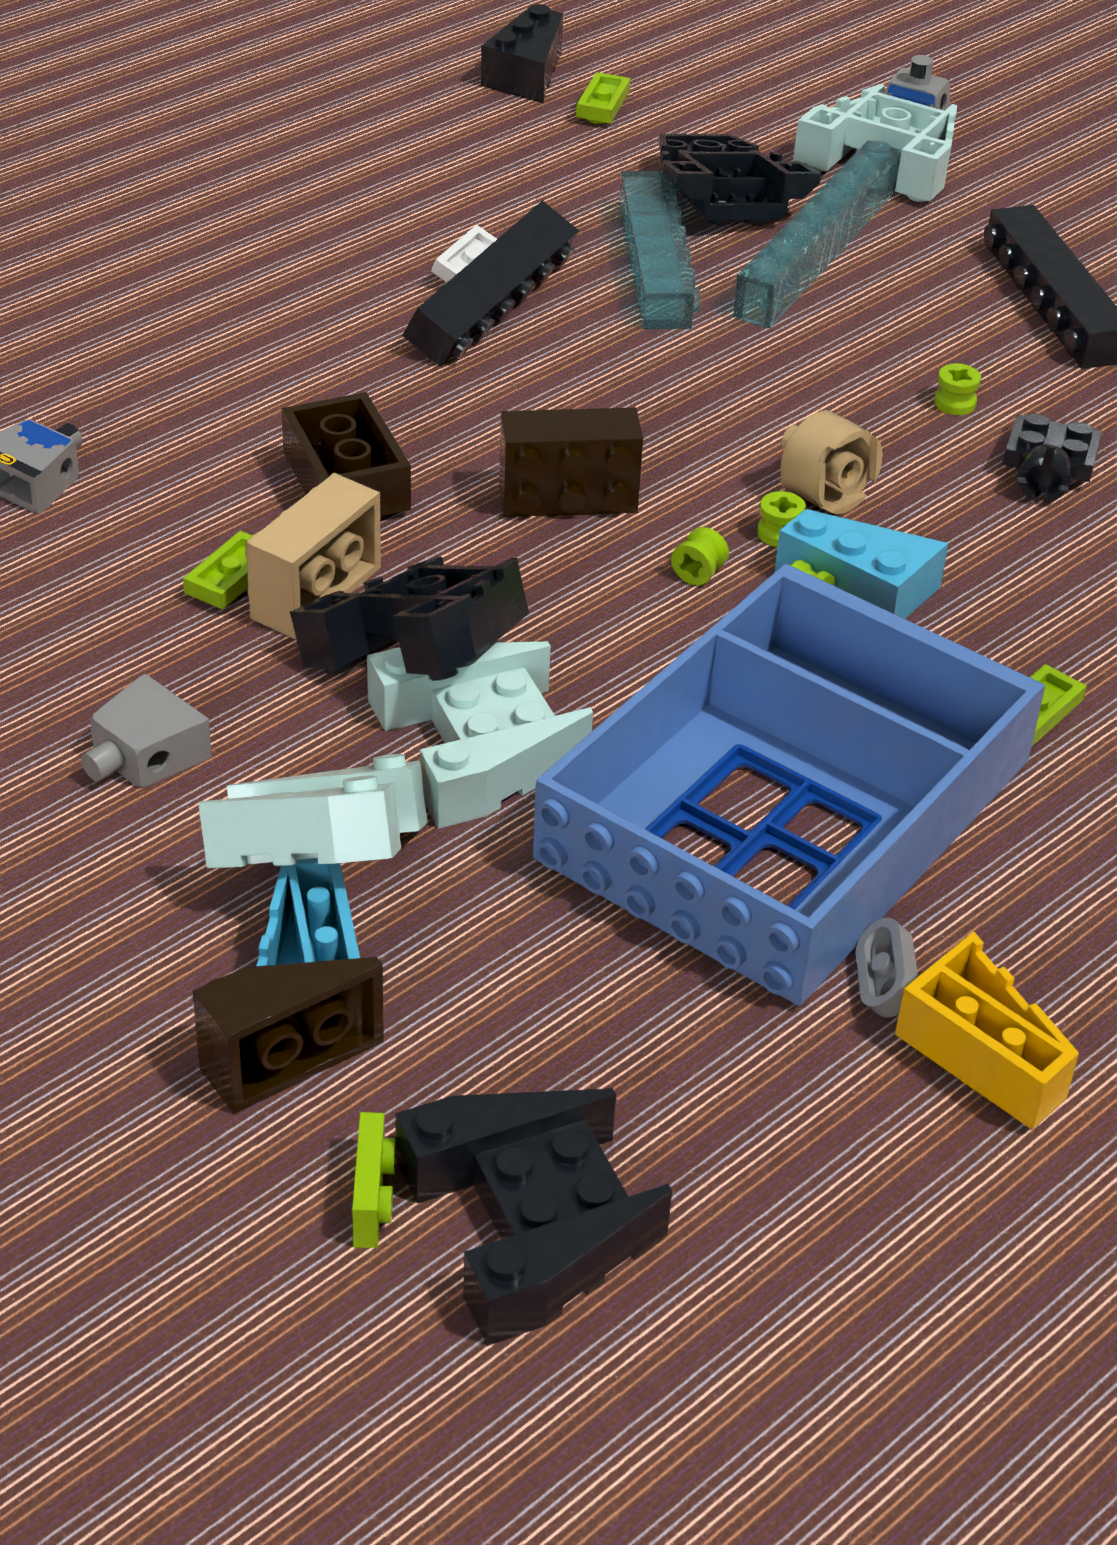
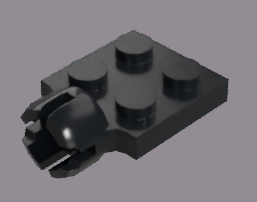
M1040 414L1017 415L1006 446L1003 465L1019 470L1017 482L1022 492L1029 499L1034 501L1038 491L1045 493L1043 503L1057 500L1068 491L1071 481L1081 480L1090 482L1102 431L1093 430L1090 425L1081 422H1071L1069 424L1053 422L1048 417Z

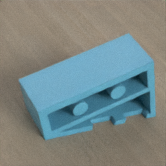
M805 509L779 531L775 572L785 563L791 565L797 560H802L810 564L812 571L816 573L825 571L832 574L836 581L835 587L906 619L941 588L949 543Z
M318 858L297 860V863L293 865H281L269 908L270 918L265 935L261 937L258 948L259 959L257 966L360 958L340 863L318 864Z

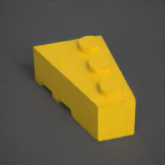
M973 931L904 988L895 1035L1033 1130L1067 1099L1079 1052L1036 1003L1029 1005L1013 987L1015 978L1005 967L998 969L982 951L984 942Z

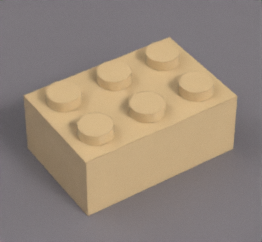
M333 473L317 487L312 488L308 494L293 506L283 511L279 517L260 532L254 534L246 542L245 550L250 619L296 640L290 611L339 590L344 591V593H352L381 568L380 492Z

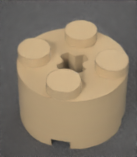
M824 410L812 414L799 426H790L782 437L781 445L784 449L781 460L780 482L782 487L836 515L844 514L857 507L867 496L862 490L870 479L875 482L880 473L883 452L878 438L872 436L865 428L831 411Z

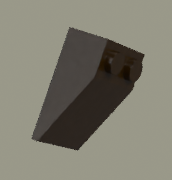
M377 957L244 967L227 976L214 979L205 986L192 991L199 1069L233 1114L384 1042L383 964Z

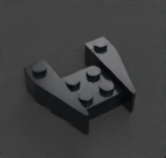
M434 557L408 566L407 571L384 582L382 577L363 582L365 591L361 593H344V591L339 590L290 611L303 666L306 668H323L327 674L342 673L354 667L353 661L398 640L406 674L428 675L429 680L432 681L444 680L459 673L458 667L477 658L529 614L517 558H510L495 566L444 565L442 557Z
M613 1088L450 1096L395 1113L396 1161L417 1204L474 1186L501 1240L464 1252L463 1298L487 1346L548 1325L562 1314L563 1306L583 1291L587 1295L605 1282V1275L630 1256L636 1260L668 1235L672 1199L670 1185L666 1184L629 1197L600 1147V1144L613 1141L616 1093Z

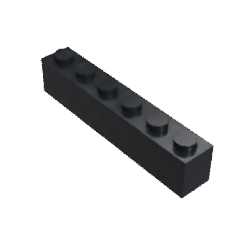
M542 200L421 304L415 311L402 336L440 367L453 356L460 359L472 345L474 337L481 340L493 326L495 318L502 321L514 307L516 299L520 303L523 302L534 289L536 281L540 285L543 284L555 269V264L561 267L566 263L575 250L571 243L579 230Z
M1035 205L991 209L989 224L984 229L985 246L993 253L1001 267L1013 279L1017 288L1023 292L1034 310L1043 318L1050 331L1060 340L1067 353L1073 357L1081 369L1117 365V306Z

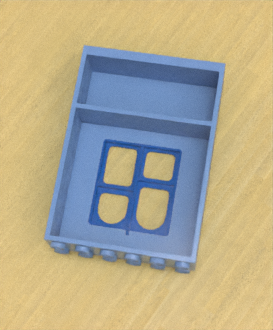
M785 563L536 780L533 859L584 886L588 891L598 894L622 907L633 916L643 919L667 932L678 941L688 944L710 956L723 966L733 969L764 986L771 993L780 995L792 1003L801 1006L856 947L860 936L866 928L875 921L882 919L1028 762L1045 684ZM740 767L750 768L790 790V793L750 831L699 806L713 790ZM817 803L859 824L862 830L840 853L834 855L784 829V827L806 805ZM687 824L724 843L730 848V851L715 866H712L662 838L675 826ZM764 848H774L814 869L818 874L789 905H785L734 878Z

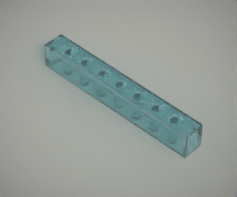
M868 140L738 273L733 317L771 328L893 196L902 150L890 147L888 143L883 141Z

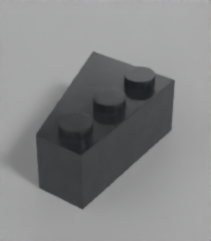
M531 5L481 46V86L544 103L545 91L550 86L552 72H555L562 52L563 13L550 10L546 5Z

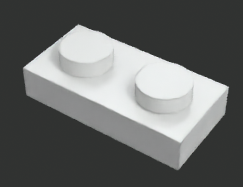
M475 225L435 260L431 272L447 283L495 242L497 238L478 225Z

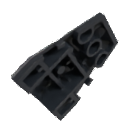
M660 134L659 136L663 174L688 199L693 208L706 217L707 222L711 224L728 225L730 220H743L747 224L763 225L766 223V220H780L787 214L789 199H803L820 184L821 173L808 164L798 160L782 162V154L775 151L770 152V157L768 158L759 152V145L730 134Z

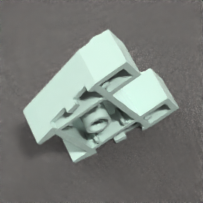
M878 84L862 90L860 98L850 101L851 98L844 96L836 99V105L832 108H828L824 104L813 107L798 120L793 162L798 160L808 164L818 172H827L849 151L856 148V151L861 154H878L890 158V161L899 164L895 192L905 194L913 201L930 202L944 189L957 105L952 104L945 111L886 95L884 94L885 85Z
M548 641L495 642L477 658L458 667L459 673L457 675L438 681L429 680L428 675L406 674L400 647L367 655L368 702L384 731L432 720L445 742L444 744L420 749L425 804L438 829L488 816L501 808V800L515 792L523 796L536 788V780L592 732L593 711L590 707L555 716L541 694L549 691L551 646Z
M390 754L374 757L373 766L227 785L228 799L200 801L198 803L207 868L243 867L247 864L273 862L274 866L293 865L297 863V860L318 858V864H335L393 858L401 850L400 833L420 831L428 823L421 762H405V754Z

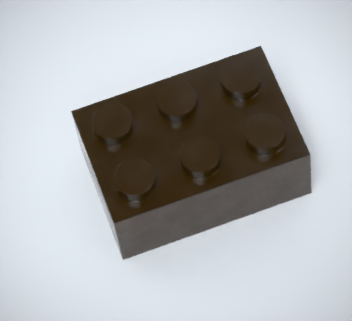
M367 392L281 408L283 453L306 494L330 475L336 473L380 492V517H388L395 513L411 510V465Z
M636 407L501 411L499 489L503 516L526 517L638 513L643 436Z

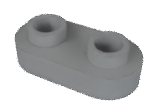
M882 918L868 926L860 936L856 945V962L862 1002L879 1016L889 1018L899 1014L903 990L918 977L911 933L896 920Z

